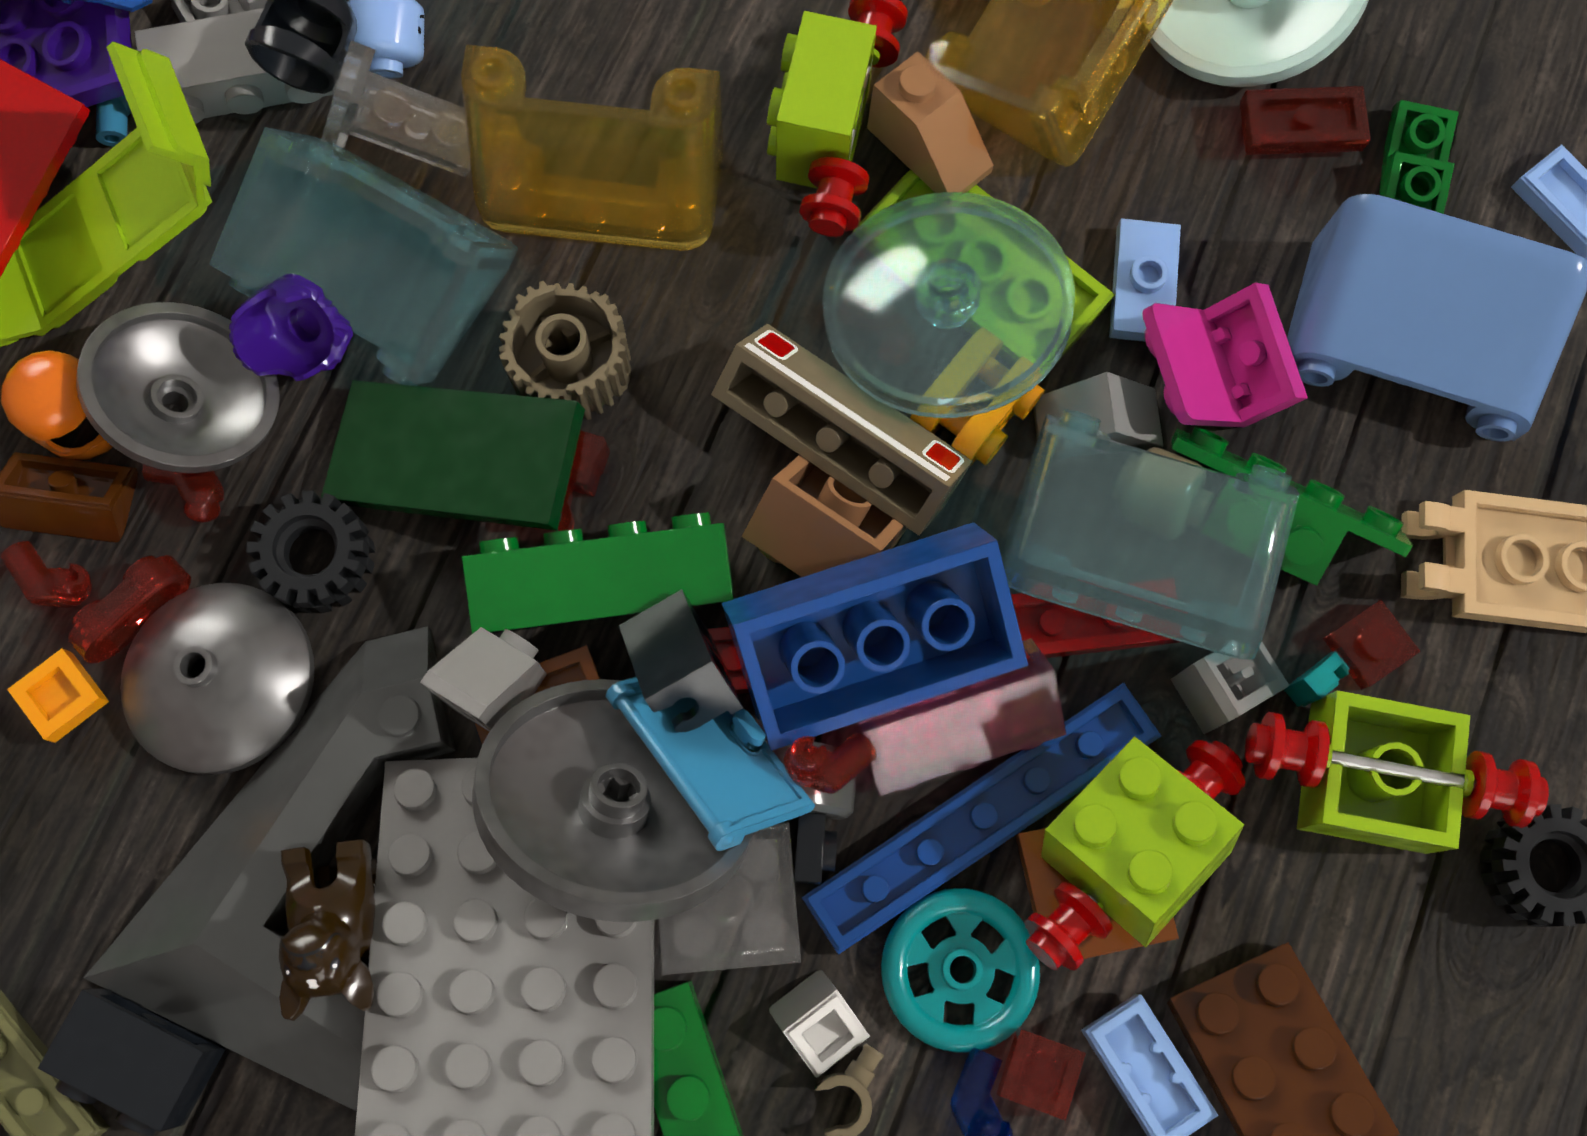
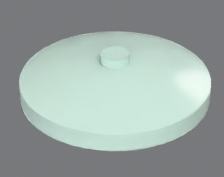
M1135 0L1140 24L1148 40L1156 51L1175 68L1193 78L1216 85L1253 87L1283 81L1296 76L1325 59L1350 35L1359 22L1369 0Z

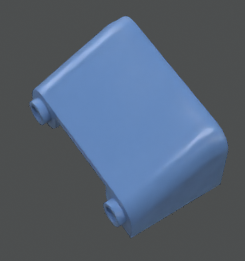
M1359 194L1349 197L1341 204L1312 243L1287 339L1302 382L1320 387L1330 386L1334 381L1342 380L1353 370H1357L1468 404L1465 419L1469 425L1476 428L1475 432L1480 437L1492 441H1515L1527 433L1533 424L1587 292V260L1573 252L1396 199L1375 194Z

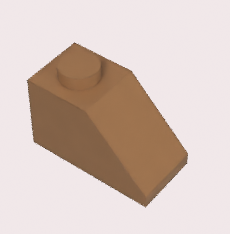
M918 51L873 85L867 129L949 206L992 172L994 165L961 91Z

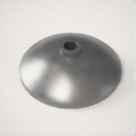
M155 302L124 309L103 321L91 333L79 357L76 387L80 404L87 419L102 438L115 449L137 462L157 469L180 473H200L233 465L249 456L263 443L272 428L279 408L280 394L277 375L258 376L253 371L242 366V361L237 359L233 352L234 346L229 338L231 320L198 306L174 302ZM164 405H176L183 410V412L171 411L165 408Z
M214 583L193 588L179 594L166 602L148 618L133 639L127 652L120 686L122 708L127 724L139 744L159 761L179 770L194 774L216 775L247 768L279 748L295 730L305 713L314 683V656L310 640L299 619L285 604L255 587L238 583ZM204 658L206 663L204 671L198 677L192 678L191 669L199 659Z

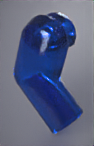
M975 1047L968 1054L952 1094L951 1112L963 1136H1013V1130L1009 1122L1003 1121L990 1095L1003 1060Z

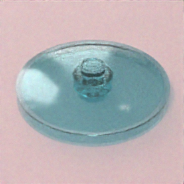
M941 192L909 198L895 203L867 219L855 229L837 251L828 270L823 289V314L828 341L836 360L847 376L865 393L889 407L906 413L933 418H958L986 413L1003 407L1032 390L1047 376L1061 357L1072 329L1075 305V286L1072 271L1061 246L1053 235L1031 215L1009 203L984 195L962 192Z

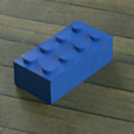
M974 522L722 603L758 724L766 734L765 739L771 751L1029 666L998 541Z

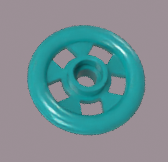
M952 888L933 892L908 907L892 926L885 941L881 960V977L885 996L899 1022L922 1042L937 1049L956 1053L985 1050L1010 1037L1030 1014L1037 998L1040 984V961L1026 944V940L1031 935L1027 931L1025 923L1012 908L996 897L966 888ZM946 917L955 932V936L942 940L932 949L921 932L931 923ZM982 920L995 928L1004 939L993 954L989 952L983 943L971 937V933ZM958 956L968 958L973 964V975L965 983L955 981L950 974V965ZM927 963L928 978L934 990L932 993L915 997L909 983L908 967ZM995 969L1014 976L1010 993L1003 1004L986 996V993L992 986ZM949 1001L956 1004L972 1003V1024L957 1025L944 1022L945 1002Z

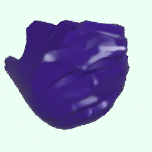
M293 273L281 276L259 288L235 311L229 326L231 331L229 338L234 346L233 352L236 358L242 361V366L253 371L258 376L287 375L293 377L296 382L310 378L322 371L334 369L337 363L341 362L353 336L350 321L338 312V309L331 300L325 297L322 288L314 282Z

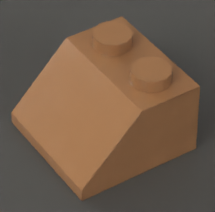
M798 455L772 478L741 537L758 547L767 559L783 564L800 577H804L894 548L907 527L801 455Z

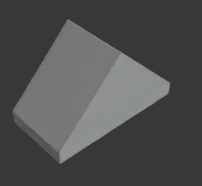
M1105 372L1043 394L1033 408L1039 460L1145 452L1153 447L1163 448L1155 388L1110 372Z
M1256 631L1203 657L1170 679L1203 734L1239 717L1289 686Z

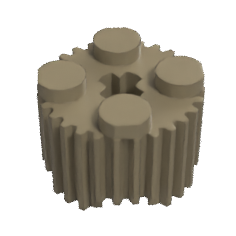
M544 281L539 282V289L535 290L531 286L527 287L528 295L524 297L518 294L516 296L517 304L515 310L510 309L508 312L511 321L503 322L502 325L505 333H500L499 335L502 346L499 347V357L516 395L578 401L585 408L584 417L587 420L591 419V412L596 411L599 415L604 413L602 406L606 404L612 407L614 405L612 397H621L628 387L631 376L630 350L621 315L618 314L616 305L610 304L609 296L606 294L600 296L597 291H594L589 295L586 286L575 290L573 283H569L566 289H562L559 283L547 286ZM565 348L570 352L566 355H557L560 350Z

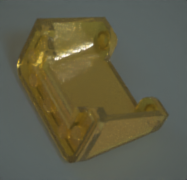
M991 0L969 37L956 31H949L941 39H937L932 43L925 58L961 91L970 113L1045 159L1067 167L1073 165L1084 152L1173 0Z
M466 45L461 82L474 201L480 216L492 229L508 233L679 251L693 250L703 245L710 237L714 226L724 149L720 71L696 68L673 69L665 73L656 82L652 92L650 110L527 98L525 97L527 87L526 74L519 58L510 51L500 48Z

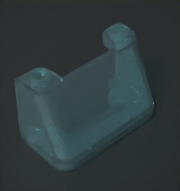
M265 127L209 265L230 276L229 285L247 296H251L265 284L286 274L293 273L314 282L322 288L325 297L332 301L338 312L350 321L353 333L379 347L376 352V358L385 365L382 372L390 379L402 385L418 386V384L430 383L436 379L509 271L518 247L494 231L334 143L310 135Z
M1064 409L1061 418L1046 414L1001 552L1009 587L1038 599L1223 655L1246 660L1255 659L1265 633L1300 495L1295 487L1289 485L1292 477L1278 470L1260 465H1253L1250 474L1237 473L1234 477L1112 441L1107 434L1099 431L1101 420L1094 416L1070 409Z

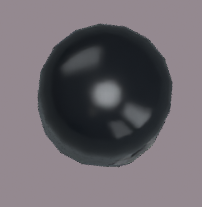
M267 0L255 28L250 30L246 38L245 46L251 58L264 71L277 80L306 92L325 94L333 91L352 48L357 32V20L350 4L346 0Z

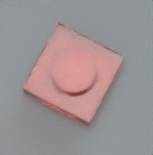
M1382 600L1372 604L1323 638L1332 651H1336L1350 668L1348 670L1349 674L1361 690L1372 686L1421 652Z
M1017 1028L996 1094L1066 1121L1086 1053Z

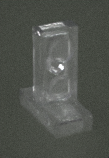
M351 40L333 95L320 144L344 152L350 134L467 177L473 163L486 116L370 72L369 69L375 49Z

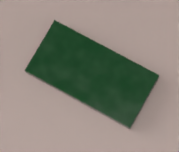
M352 380L321 498H323L324 493L335 496L341 504L345 503L347 506L557 531L585 408L578 401Z

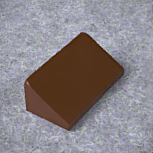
M14 452L0 472V526L10 529L119 542L126 529L138 478L137 468Z

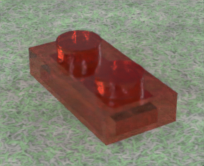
M1363 86L1246 90L1240 100L1246 155L1363 151L1371 140Z

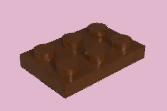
M1289 942L1179 993L1168 1000L1167 1005L1238 1136H1397L1400 1134Z

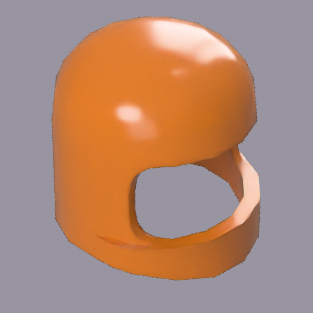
M48 350L31 353L18 360L7 372L1 386V404L8 421L25 436L60 458L88 460L108 452L113 447L100 434L91 442L77 448L62 447L50 440L60 438L75 430L86 418L76 387L79 359L70 354Z

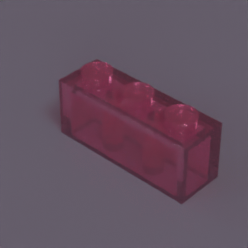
M1032 638L1023 641L1029 666L854 723L863 762L879 796L894 791L908 790L921 782L958 770H969L977 767L982 762L1018 750L1033 749L1043 742L1066 735L1055 671Z

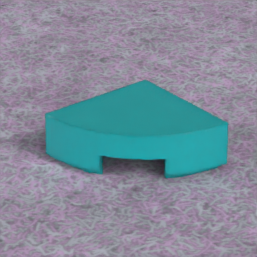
M1332 651L1289 684L1284 691L1297 707L1301 705L1305 707L1322 699L1340 684L1338 681L1349 674L1348 670L1350 668L1336 651Z

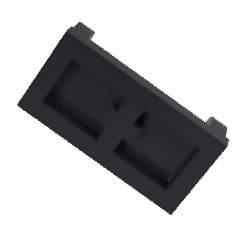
M682 589L619 625L644 700L653 712L671 707L682 698L688 697L696 700L695 705L689 711L679 713L673 718L672 724L676 732L694 730L726 711H729L732 715L743 708L712 635Z

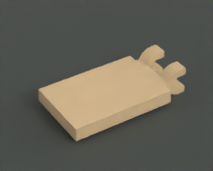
M1463 490L1452 496V506L1439 502L1424 501L1419 504V512L1406 511L1402 513L1401 521L1404 525L1401 531L1409 539L1428 540L1443 538V565L1424 562L1419 565V572L1405 571L1401 573V598L1420 600L1452 599V617L1587 633V505Z

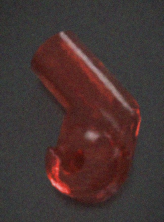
M859 733L853 734L833 752L827 751L824 745L820 747L814 746L815 737L802 736L791 744V747L785 752L783 761L786 772L794 783L823 793L834 794L874 762L877 758V752L873 743L866 736Z

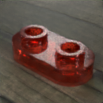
M150 555L139 559L126 570L121 584L105 598L84 606L74 616L72 620L73 628L69 633L68 641L86 662L99 663L119 653L133 641L140 628L155 611L169 600L188 590L191 584V576L173 556L164 555L156 558Z

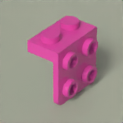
M1255 282L1204 310L1154 303L1143 310L1142 316L1146 326L1145 341L1150 352L1157 359L1165 383V402L1169 410L1182 424L1245 428L1308 399L1268 284Z

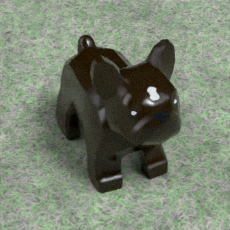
M364 840L337 842V868L330 866L317 867L320 889L314 884L311 852L309 849L300 847L281 851V864L287 879L286 915L289 932L280 939L279 963L283 975L279 999L281 1014L284 1019L295 1021L303 1014L311 998L342 994L350 1004L362 1011H366L372 1006L374 986L368 967L375 919L374 893L377 859L371 860V847Z

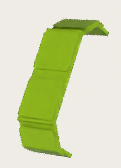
M114 41L106 47L137 128L36 211L21 239L18 249L13 253L0 277V347L10 345L21 338L33 335L44 336L51 329H57L111 288L116 283L118 277L136 262L149 258L206 212L207 206L212 203L206 187H211L209 158L168 57L148 49L137 51Z

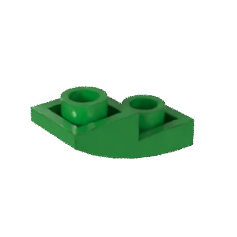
M1400 100L1393 106L1383 156L1380 196L1444 214L1455 163L1448 162L1459 114L1458 111Z

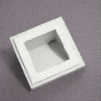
M822 970L813 973L769 1008L770 1014L816 1078L870 1037L839 991Z

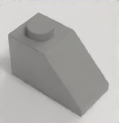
M480 627L430 668L420 683L450 708L490 732L498 720L522 700L534 695L547 673L533 659L539 651L534 645L508 629H505L498 638Z

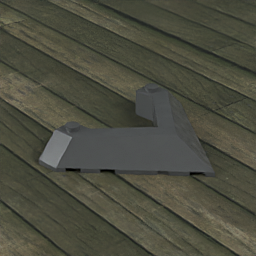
M429 626L364 642L303 715L291 735L279 748L270 754L84 976V979L357 1111L365 1011L350 1004L340 994L311 998L303 1014L295 1021L284 1019L281 1014L279 996L283 975L279 963L280 939L289 932L286 915L287 879L281 864V851L300 847L309 849L315 880L317 877V867L328 866L336 854L337 842L345 840L355 825L353 820L374 788L378 789L384 781L385 761L422 760L456 751L447 705L420 683L427 671L438 663Z

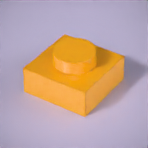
M63 648L7 689L42 738L54 743L109 702L76 656Z

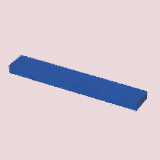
M1122 683L803 896L802 900L839 955L1083 790L1134 736L1148 746L1160 738L1161 734L1125 683Z

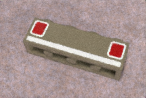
M769 324L761 327L735 345L711 393L713 397L919 536L945 507L973 460H970L955 448Z

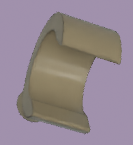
M867 1043L864 1044L857 1060L851 1061L845 1073L829 1074L823 1077L814 1087L818 1091L829 1090L836 1086H847L858 1094L860 1100V1109L856 1118L846 1125H835L824 1129V1135L857 1136L866 1128L870 1121L872 1101L867 1088L876 1075L873 1071L884 1055Z

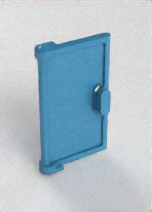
M637 677L619 681L613 684L606 692V698L614 709H620L708 830V839L717 851H723L740 845L745 835L802 816L815 808V804L774 751L770 750L769 745L765 741V732L748 711L741 709L732 715L729 711H726L694 730L676 732L672 724L673 718L679 713L689 711L695 705V699L682 698L671 707L653 712L644 700Z

